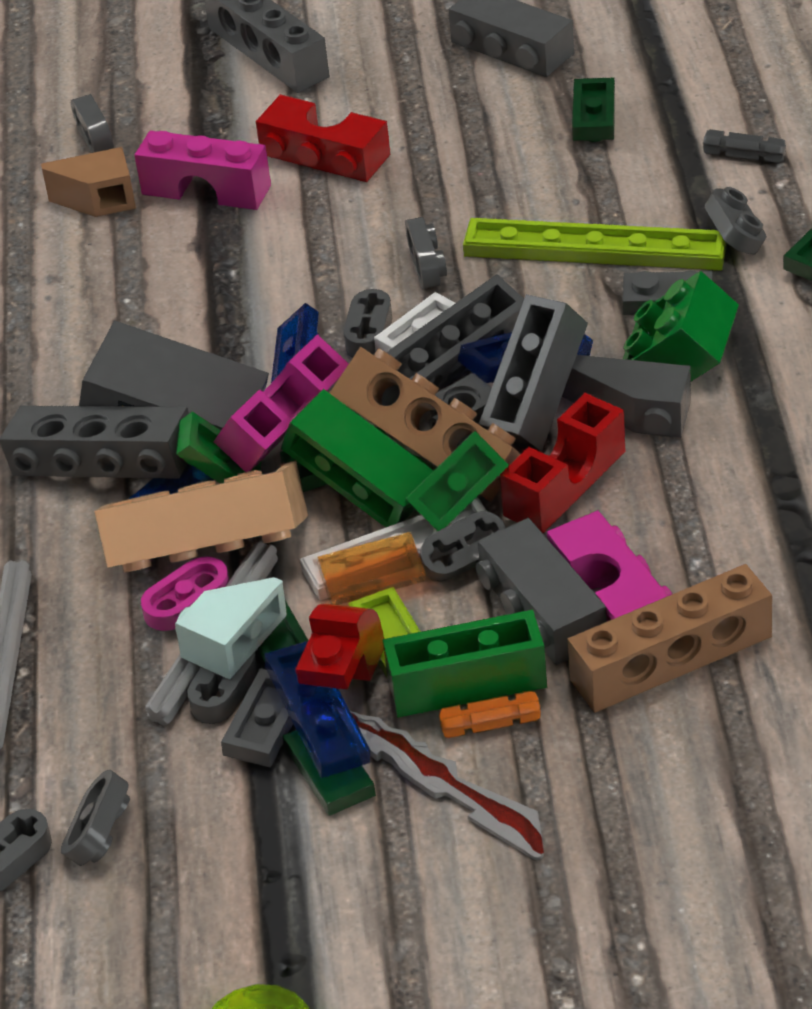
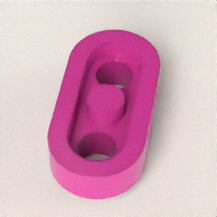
M214 557L195 558L148 588L141 597V607L146 624L159 631L174 630L180 613L186 607H190L204 591L226 587L229 582L226 565Z

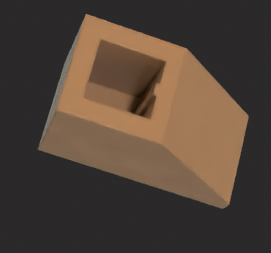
M122 147L41 164L49 202L94 217L136 209L130 174Z

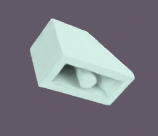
M272 577L204 591L190 607H186L180 613L175 623L181 658L227 679H231L286 617L283 581Z

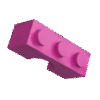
M149 130L134 154L142 195L180 200L193 177L198 176L207 180L214 187L218 205L258 210L271 187L266 146L262 144Z
M317 334L287 363L282 372L264 391L259 389L229 418L214 440V443L245 472L252 471L284 439L289 423L323 389L330 393L349 363Z
M599 510L547 531L549 542L589 588H602L596 591L595 594L606 606L607 622L672 595L667 586H660L651 575L646 560L641 555L636 556L627 546L625 537L619 527L616 525L611 526Z

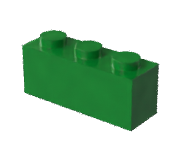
M325 389L289 423L280 448L385 528L403 522L415 510L405 498L433 472L420 457L409 453L390 439L385 431L374 427Z
M533 610L382 639L387 679L397 718L548 688L545 647Z

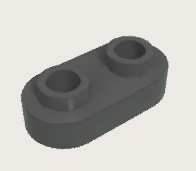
M732 187L714 189L705 203V209L720 235L733 248L746 254H756L767 236L763 230V223L748 206L747 197Z
M423 217L405 220L408 247L421 288L426 289L440 286V277L447 276V268L443 251H435V249H438V243L433 223L426 225Z
M109 769L101 773L87 789L63 840L61 853L79 866L89 861L95 863L105 855L113 840V837L109 834L113 823L122 815L129 804L130 796L126 794L129 784Z

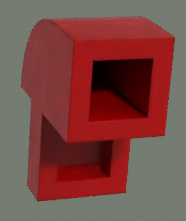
M325 603L317 605L309 616L312 634L295 669L299 684L348 690L352 679L371 681L384 650L382 641L384 634L377 612L369 608Z

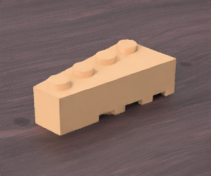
M291 461L279 464L280 468L273 473L262 475V471L253 470L224 479L225 483L216 484L215 481H205L180 488L178 493L170 494L169 491H162L100 507L94 512L107 567L122 565L124 572H131L152 566L151 559L168 555L170 562L173 563L197 557V549L215 545L216 553H222L244 547L243 539L262 536L263 543L290 538V529H295L309 516L297 462Z

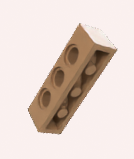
M360 347L330 391V394L437 467L457 448L458 442L463 437L471 435L474 431L509 465L521 454L511 446L516 439L494 423L486 430L473 421L478 413L456 398H453L448 405L435 396L440 388L418 373L410 380L398 372L402 363L380 348L373 355ZM398 385L400 395L397 401L392 405L383 406L382 395L384 391L390 386ZM436 410L438 420L435 426L428 431H420L419 421L421 416L427 411ZM500 475L479 494L489 502H492L501 488Z
M743 564L567 638L570 681L593 712L596 713L772 637V594L748 565Z

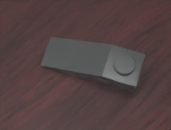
M577 355L562 397L575 403L584 393H587L623 409L625 428L634 433L681 438L691 403V368L686 365Z

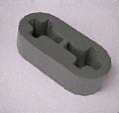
M89 94L72 99L70 103L76 125L91 153L113 149L114 145L109 126L93 96Z
M367 289L353 297L344 326L345 348L350 357L353 358L360 347L373 355L376 353L374 337L392 323L391 299L386 292L378 289Z
M480 511L430 535L425 539L418 554L420 570L426 577L434 581H446L475 567L476 563L480 562L478 541L470 545L466 542L473 538L477 526L483 532L491 530L493 533L505 529L504 522L491 512ZM435 547L441 553L455 547L458 550L450 556L448 566L446 567L441 561L433 563L430 560Z
M255 652L231 679H227L203 667L199 669L187 690L191 713L196 720L206 724H215L228 719L234 713L258 673ZM218 691L220 693V697L215 696Z
M18 810L0 822V892L39 861L51 847L52 838L47 819L37 810Z

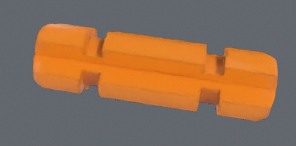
M526 691L514 694L515 699L508 700L506 695L467 703V709L460 710V705L442 708L439 711L442 733L445 738L464 736L467 729H471L474 734L513 726V720L519 719L520 724L537 721L541 717L538 696L534 691Z

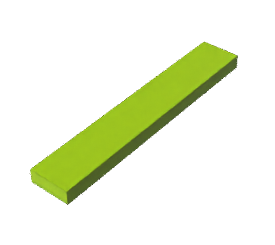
M470 218L463 242L464 257L722 270L727 242L722 238L718 230Z

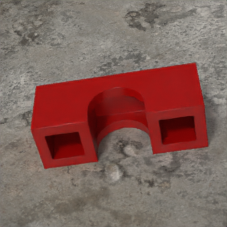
M280 94L255 121L258 142L266 146L268 157L363 182H368L391 155L388 126L385 120L350 112L342 122L333 126L321 127L318 126L315 103Z
M584 393L557 419V440L549 456L528 447L500 474L503 516L516 523L529 518L543 534L626 452L623 409Z

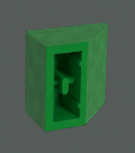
M699 271L686 281L679 279L667 290L664 296L655 302L648 300L638 309L634 316L636 323L633 332L623 346L625 350L623 359L690 366L692 382L720 364L739 304L702 271Z

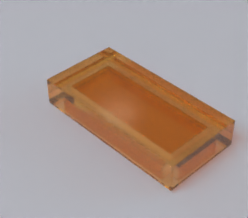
M411 532L317 557V566L329 602L334 605L355 601L390 587L399 589L425 581L426 577Z

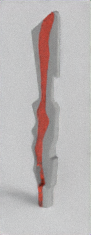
M336 701L327 707L324 717L330 716L334 724L347 733V737L351 742L375 760L379 761L382 758L389 762L403 777L433 798L448 796L473 811L468 815V820L534 860H541L544 857L537 810L458 778L456 761L433 756L426 742H415L406 730L388 727L380 717L360 715L350 711Z

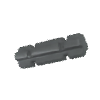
M713 129L707 130L704 136L703 151L710 155L721 156V152H726V157L760 161V157H764L765 162L779 164L783 162L786 154V141L781 138L768 137V141H764L763 136L729 132V136H726L724 131Z

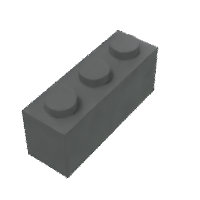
M459 0L448 9L451 42L544 77H548L574 54L573 20L517 0Z
M527 294L523 301L479 425L486 430L494 423L516 438L512 445L523 448L531 447L539 452L543 450L588 322L567 303Z
M529 518L478 540L480 562L476 563V572L480 582L485 589H493L499 596L506 614L528 610L534 611L544 643L545 653L555 665L569 660L567 638L607 622L606 606Z

